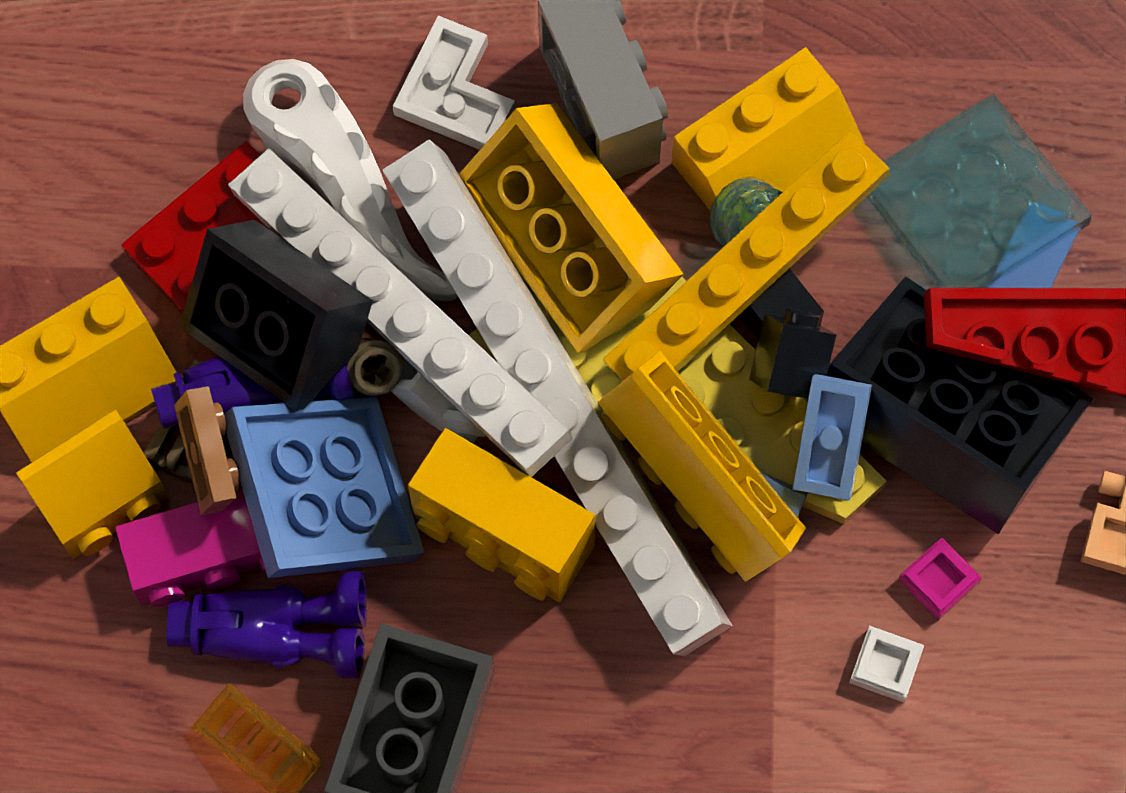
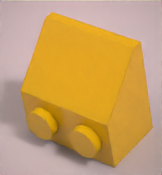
M116 409L16 472L72 560L82 553L84 556H89L99 552L112 541V534L116 532L115 526L155 515L161 509V502L169 498L161 480Z

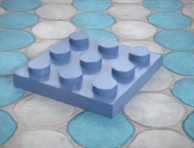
M377 397L355 398L342 401H311L305 409L295 411L285 403L232 407L224 414L226 434L238 468L240 483L268 578L414 562L425 553Z

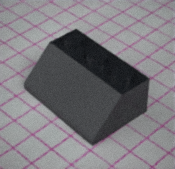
M256 220L207 229L180 328L292 409L299 411L306 408L357 352L373 300Z

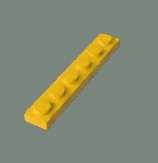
M850 130L603 358L605 365L623 381L660 351L678 372L890 176V168Z

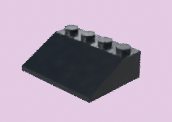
M905 276L830 363L827 376L872 385L862 438L863 445L999 534L1088 408L1093 398L1069 383L927 348L924 292L926 289Z

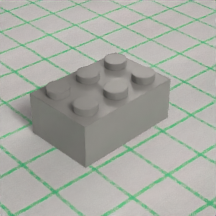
M538 0L539 48L573 126L613 180L660 163L661 142L667 139L663 119L668 118V110L657 86L649 88L642 73L647 70V64L636 39L628 41L621 26L626 24V18L620 0Z

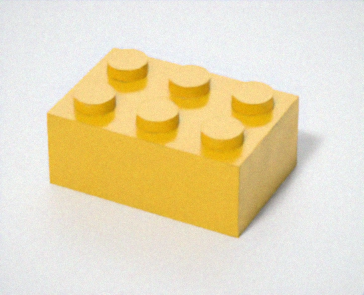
M444 428L408 484L414 518L419 520L416 525L422 532L441 543H445L448 538L467 548L465 555L471 561L488 571L494 572L498 566L516 577L515 585L535 599L543 601L547 595L560 603L595 547L596 515L447 428Z

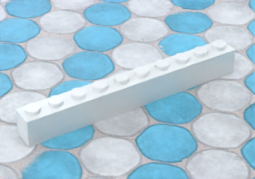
M429 139L384 168L382 171L497 362L569 429L573 439L554 457L584 507L596 515V527L672 653L686 656L731 628L733 625L625 447L604 424L601 417L603 411L446 153Z

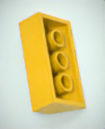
M557 103L516 108L459 173L460 178L508 257L578 353L587 351L650 310L684 275Z
M660 351L597 402L604 410L601 417L606 427L619 440L624 441L626 438L641 455L638 458V463L644 473L655 484L661 485L664 483L677 499L675 508L681 518L691 528L697 530L700 527L714 543L711 547L714 557L727 572L734 574L737 571L746 582L783 559L792 551L806 527Z

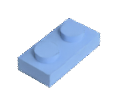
M818 374L812 377L793 490L848 501L851 499L872 385Z

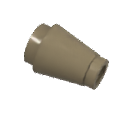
M361 338L357 352L348 360L347 364L351 384L359 392L370 396L388 393L399 383L403 374V360L400 353L385 341ZM377 354L373 363L362 365L369 356L373 358Z

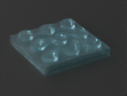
M994 94L884 160L883 162L890 168V176L867 196L938 288H988L1077 230L1080 231L1090 225L1092 218L1090 211Z

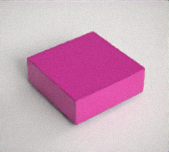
M942 537L903 571L899 577L900 582L938 621L974 589L982 579Z

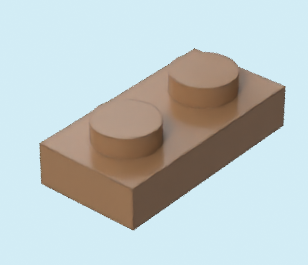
M209 386L189 389L185 391L174 407L202 516L224 511L236 499L235 492L239 491L240 479L234 459L226 457L222 437L226 433V421L220 403H213Z

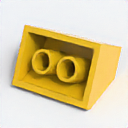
M805 47L673 137L671 163L711 211L717 195L725 186L736 179L753 177L763 180L773 188L776 197H778L850 130L863 143L865 142L839 86ZM744 183L749 198L758 200L766 191L765 188L756 183ZM742 184L734 186L739 200L746 198ZM732 188L721 197L716 209L732 210L733 206L737 203ZM768 192L760 200L763 207L771 199ZM745 200L739 203L732 214L734 227L739 231L744 229L761 213L759 204L752 200ZM715 212V218L717 220L729 221L730 213ZM720 223L727 233L732 236L735 230L731 227V224Z
M117 277L0 345V412L30 461L34 462L115 409L123 421L127 423L154 407L156 404L151 388L175 382L173 374L177 372L142 311L121 278Z

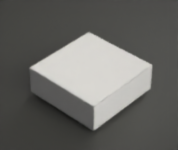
M869 625L849 683L904 703L924 645Z

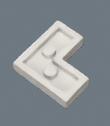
M437 16L393 104L394 115L480 150L515 110V100L470 83L488 46L487 35Z

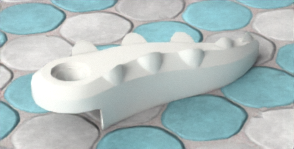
M295 59L276 60L261 67L248 80L243 92V109L253 131L261 138L265 150L271 149L429 299L439 301L456 300L458 295L444 272L425 262L409 244L366 139L354 117L323 74L311 64ZM292 88L301 93L300 101L290 109L282 110L272 105L273 96L282 89Z

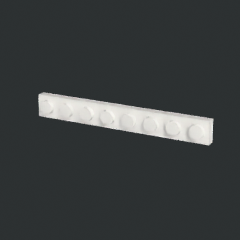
M268 148L228 184L233 195L273 233L372 299L373 303L367 323L526 475L532 477L573 439L569 429L271 149Z

